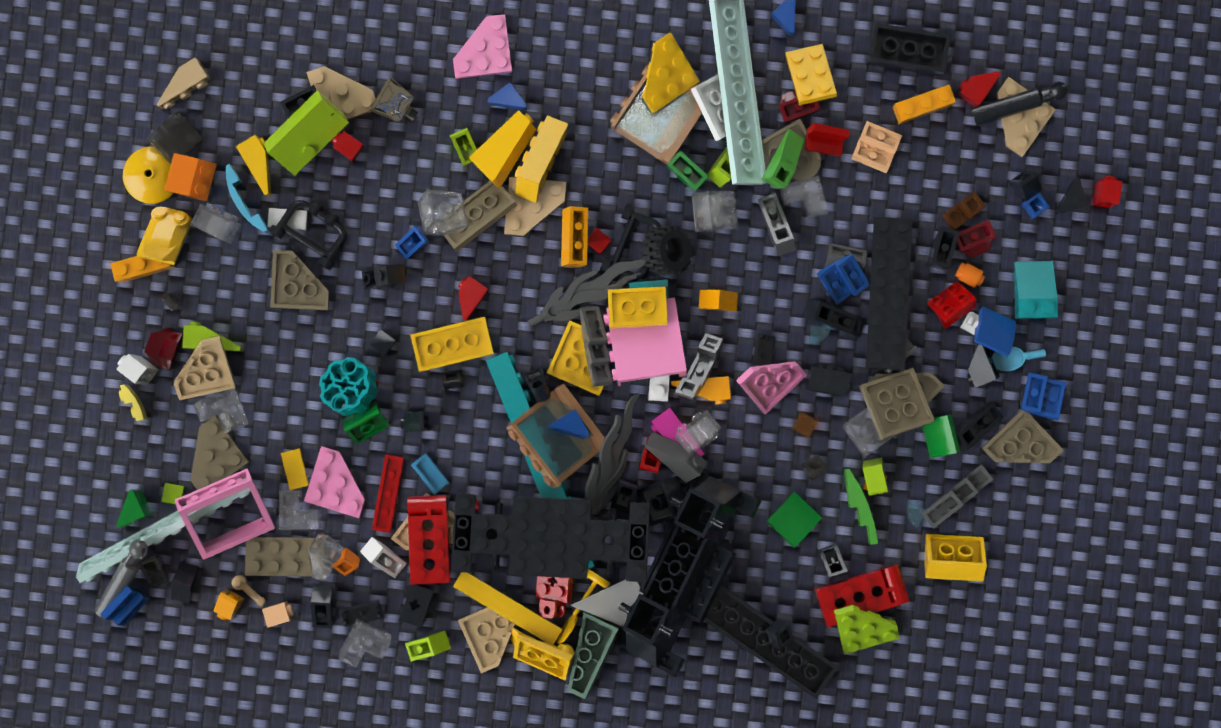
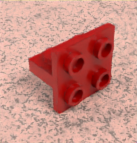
M956 281L927 302V304L936 313L942 326L947 329L977 307L975 304L977 299Z

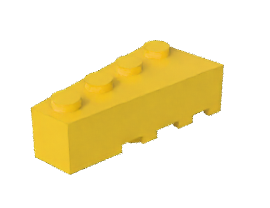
M548 115L544 122H540L537 129L539 133L537 137L533 136L530 142L531 149L529 152H525L522 159L524 163L522 167L518 166L516 170L515 195L534 203L537 202L539 188L543 189L548 171L552 169L555 160L553 155H558L567 135L568 123Z

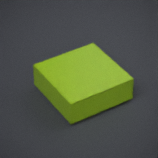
M165 483L161 502L176 504L175 499L184 495L185 486Z

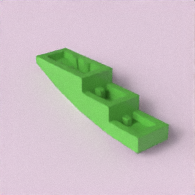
M844 469L848 507H856L858 526H866L868 544H878L875 523L869 504L851 470Z

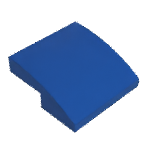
M853 254L833 262L817 273L819 280L835 305L841 303L851 294L856 296L870 285Z
M982 307L979 310V324L974 329V342L1008 357L1014 341L1016 321Z
M1028 373L1021 410L1058 421L1066 382L1047 379L1048 376Z
M126 586L100 615L106 620H113L118 626H125L147 603L150 597L136 588Z

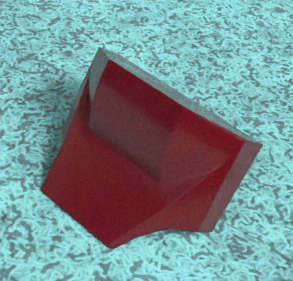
M795 90L782 94L781 102L778 104L784 123L811 115L821 109L818 101L799 105Z
M987 220L959 232L956 244L960 253H965L970 258H974L990 251L991 243L996 238L990 221Z
M167 328L159 332H153L150 334L144 353L148 355L153 365L171 371L183 339V334Z

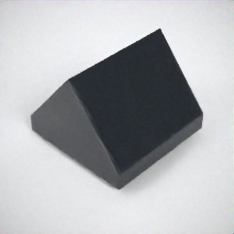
M461 370L442 373L444 390L464 387Z

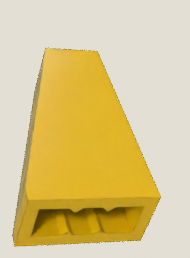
M519 110L469 157L474 165L498 189L504 183L536 131L532 124L534 120L527 113L523 115Z

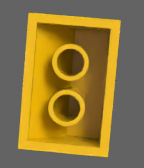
M926 534L925 578L983 581L987 568L984 537Z

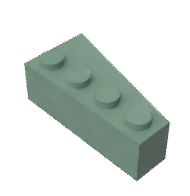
M584 612L567 691L587 699L621 628L595 615Z

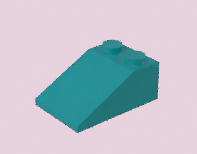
M1053 261L1014 262L1015 319L1058 318V298Z

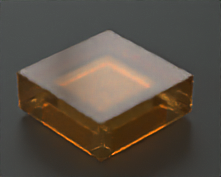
M800 412L791 429L809 438L818 421Z

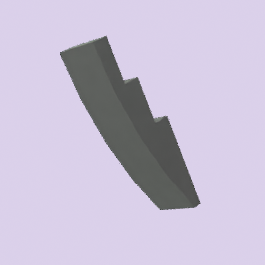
M599 306L580 308L584 349L593 387L611 385L613 380L608 365L610 357L606 347L608 339Z
M980 464L921 514L934 529L994 479L984 466Z

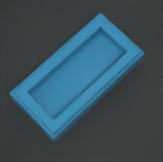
M427 453L411 464L434 495L450 483Z

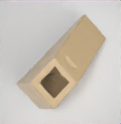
M196 57L178 68L157 103L159 108L162 110L164 108L166 110L170 109L177 100L186 99L195 89L199 90L208 85L207 82L211 79Z

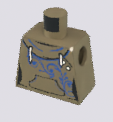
M391 77L387 79L370 108L371 112L399 122L403 116L413 121L419 112L410 106L414 97Z

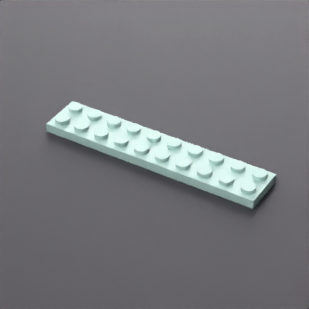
M709 0L732 185H763L767 183L761 179L766 170L744 0Z
M250 489L242 490L188 514L192 524L197 523L199 518L203 516L208 517L221 506L223 508L229 506L233 502L232 500L247 496L250 493ZM178 510L79 563L76 574L79 583L85 580L86 582L91 581L101 571L107 572L112 569L114 564L121 562L123 558L128 556L129 547L133 541L142 540L148 546L153 543L156 545L165 539L164 537L179 533L185 524Z

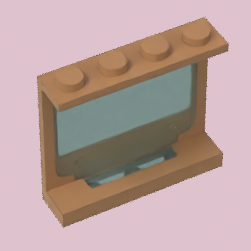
M647 64L641 73L643 78L640 82L636 81L631 88L633 93L630 97L626 96L621 103L622 110L619 114L616 112L611 118V129L667 165L701 117L702 112L691 89H689L657 112L651 113L642 98L647 82L646 76L649 66Z
M564 384L555 388L548 400L536 403L506 427L509 430V436L519 443L521 452L531 459L534 469L541 472L544 476V482L552 488L559 487L562 481L600 451L605 439ZM576 409L589 432V436L581 439L549 430L547 426Z

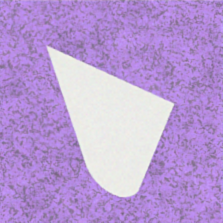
M624 580L570 606L623 627L626 622L627 613L619 610L620 604L624 602L631 607L638 595H643V593L639 591L640 586L637 582Z

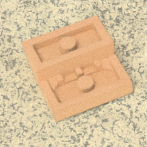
M866 121L851 159L887 173L902 135Z

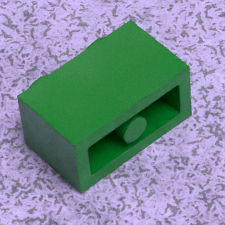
M679 151L667 164V168L694 193L709 177L682 151Z

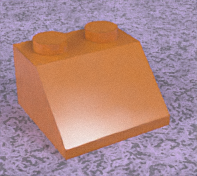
M174 153L164 190L196 200L207 201L217 164Z

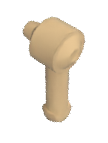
M237 575L232 579L234 589H242L258 606L265 604L264 597L257 594L247 584L245 576Z

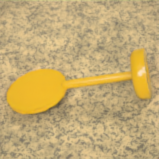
M588 569V578L593 582L582 600L590 596L597 584L607 588L610 582ZM576 608L563 625L562 631L556 640L557 644H562L572 632L580 609Z

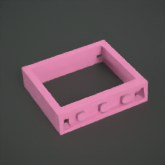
M248 468L175 499L178 512L203 560L275 529ZM249 488L263 517L202 543L188 514Z

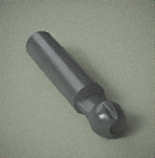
M133 541L129 547L128 556L121 560L95 607V613L99 617L103 618L100 613L126 586L131 585L140 569V560L148 554L149 548L144 541Z

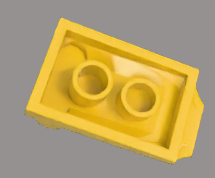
M166 207L154 208L151 212V220L137 251V257L175 265L192 225V218L186 212Z
M513 627L510 639L514 646L513 658L566 681L575 656L572 646L569 644L555 646L538 641Z

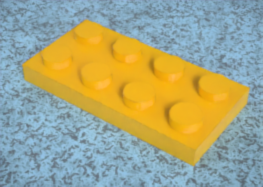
M485 317L410 335L419 372L494 354Z

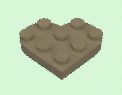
M801 119L771 134L762 141L766 170L787 130H792L804 138L796 170L792 178L795 181H805L817 174L821 165V157L819 153L805 149L807 130Z

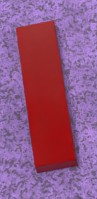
M385 454L372 530L391 533L405 457Z

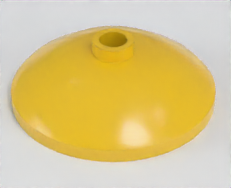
M144 147L135 151L128 158L123 169L124 185L130 195L138 201L147 204L161 203L169 199L174 193L164 189L173 155L159 147ZM148 170L152 171V175L150 177L146 176V172Z

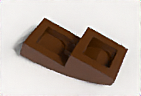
M974 191L944 213L942 218L950 229L955 230L986 206Z

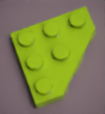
M854 605L834 610L844 655L900 638L896 621L893 619L881 618L877 613L862 611Z

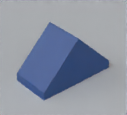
M785 0L771 14V17L789 36L794 34L796 0Z
M508 83L488 98V105L525 111L527 109L526 103L511 83Z
M415 225L395 246L407 260L430 242L421 229Z
M576 409L547 426L549 430L581 439L589 436V432Z

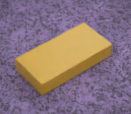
M301 449L281 453L289 489L294 490L309 486Z

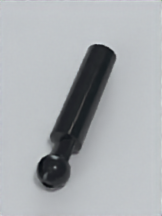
M1058 81L1046 88L1030 89L973 107L971 110L975 124L980 126L1040 107L1047 101L1062 100L1066 97L1068 89L1065 83Z

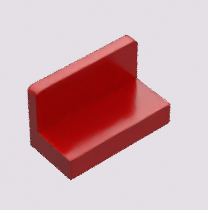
M814 123L807 128L805 149L811 152L840 157L842 156L843 141L849 138L850 130Z

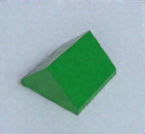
M376 401L369 404V408L361 414L355 413L342 419L345 432L356 444L390 427Z
M129 490L116 524L117 527L129 526L153 515L142 490Z

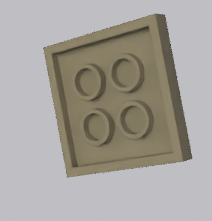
M914 368L862 384L859 387L880 440L935 421Z

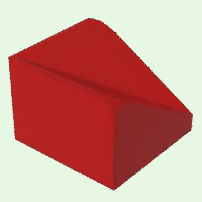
M595 228L588 238L587 246L601 255L611 239Z

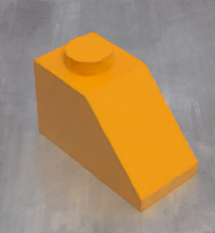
M228 589L222 591L213 611L218 613L216 616L224 621L232 620L245 598Z

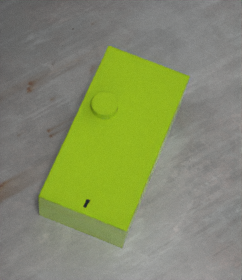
M317 90L263 144L267 153L295 176L349 122L345 114Z

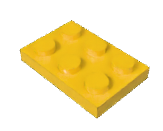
M823 44L785 52L799 105L837 97Z
M666 286L608 290L610 329L668 326Z

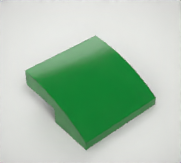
M951 414L935 417L933 423L922 426L930 458L960 452Z
M793 492L766 522L795 548L822 517L799 495Z

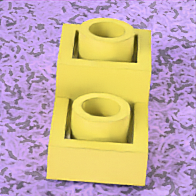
M120 385L119 396L121 401H124V404L133 405L131 407L132 417L136 418V421L148 420L144 406L134 390L129 385Z

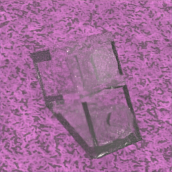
M318 534L308 550L312 578L316 580H325L330 575L331 568L340 559L344 548L328 535Z

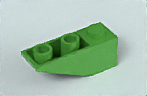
M788 129L761 179L776 189L786 188L796 170L804 138Z

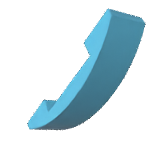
M230 164L226 165L227 186L236 207L253 226L268 234L269 228L260 214L252 216L236 186L241 184L242 181L234 167Z

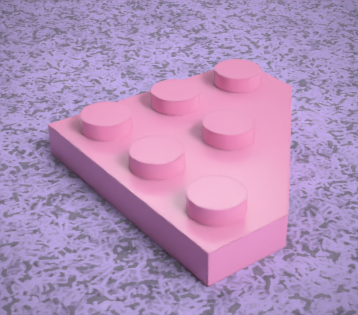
M505 14L485 17L453 58L456 79L512 72Z
M794 361L750 367L736 381L766 415L807 375Z
M321 446L304 501L360 518L365 498L345 463L341 452Z

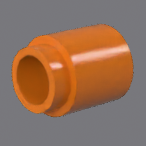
M962 262L955 273L958 280L973 288L976 285L980 286L985 278L982 275V270L969 263L965 264Z

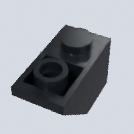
M384 265L363 270L362 281L364 290L406 283L404 265Z

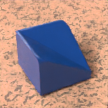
M1040 192L1028 201L1021 203L1031 219H1034L1050 208Z

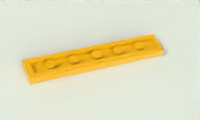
M461 572L453 585L454 588L546 643L553 645L562 631V628L470 573Z

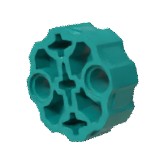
M347 357L344 360H335L328 365L327 371L320 378V398L325 405L343 416H351L355 413L361 414L369 408L371 401L376 398L378 392L376 386L377 376L371 368L356 358Z

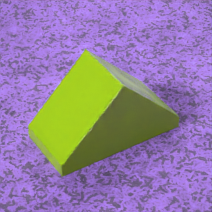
M466 128L450 135L463 166L472 162L469 157L477 150L469 130Z
M883 458L863 461V472L869 496L888 492Z

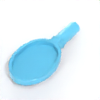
M1012 347L1008 357L995 352L992 355V359L998 370L1012 371L1020 368L1025 360L1046 357L1045 349L1023 352L1017 347Z

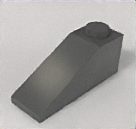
M776 193L758 199L777 256L796 251L794 237Z
M654 432L651 433L645 445V448L685 483L700 476L706 464V461L693 449Z

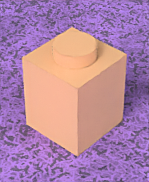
M287 601L262 609L267 628L291 621L294 615L292 605H288Z

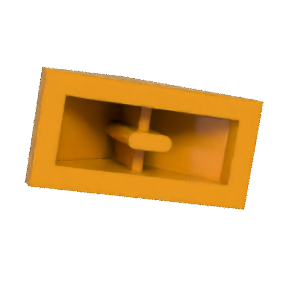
M700 290L698 309L737 312L738 293L724 290Z

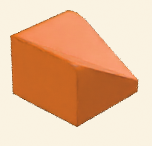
M346 547L333 556L331 566L344 576H347L359 567L360 558Z

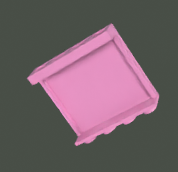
M675 298L666 299L668 326L614 328L606 333L607 342L612 344L613 349L609 351L610 361L615 362V369H612L613 381L617 380L618 386H621V382L679 374V377L687 375ZM606 308L607 314L604 315L605 326H609V308Z

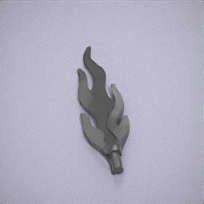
M641 258L635 261L615 263L605 273L591 281L584 282L585 279L598 273L597 269L577 276L563 296L559 298L564 289L563 286L558 287L551 294L540 314L528 320L530 327L544 320L546 322L575 319L580 316V308L593 307V305H584L577 309H572L575 305L607 299L608 290L620 289L629 280L636 279L637 275H626L616 283L608 285L611 280L625 271L642 267L646 261Z
M635 393L628 401L624 411L621 431L614 441L621 426V417L615 415L614 424L605 437L600 449L599 472L598 465L592 464V469L585 486V500H592L591 520L613 498L617 490V486L614 484L624 472L629 451L626 449L622 451V448L632 432V409L640 395L639 393Z

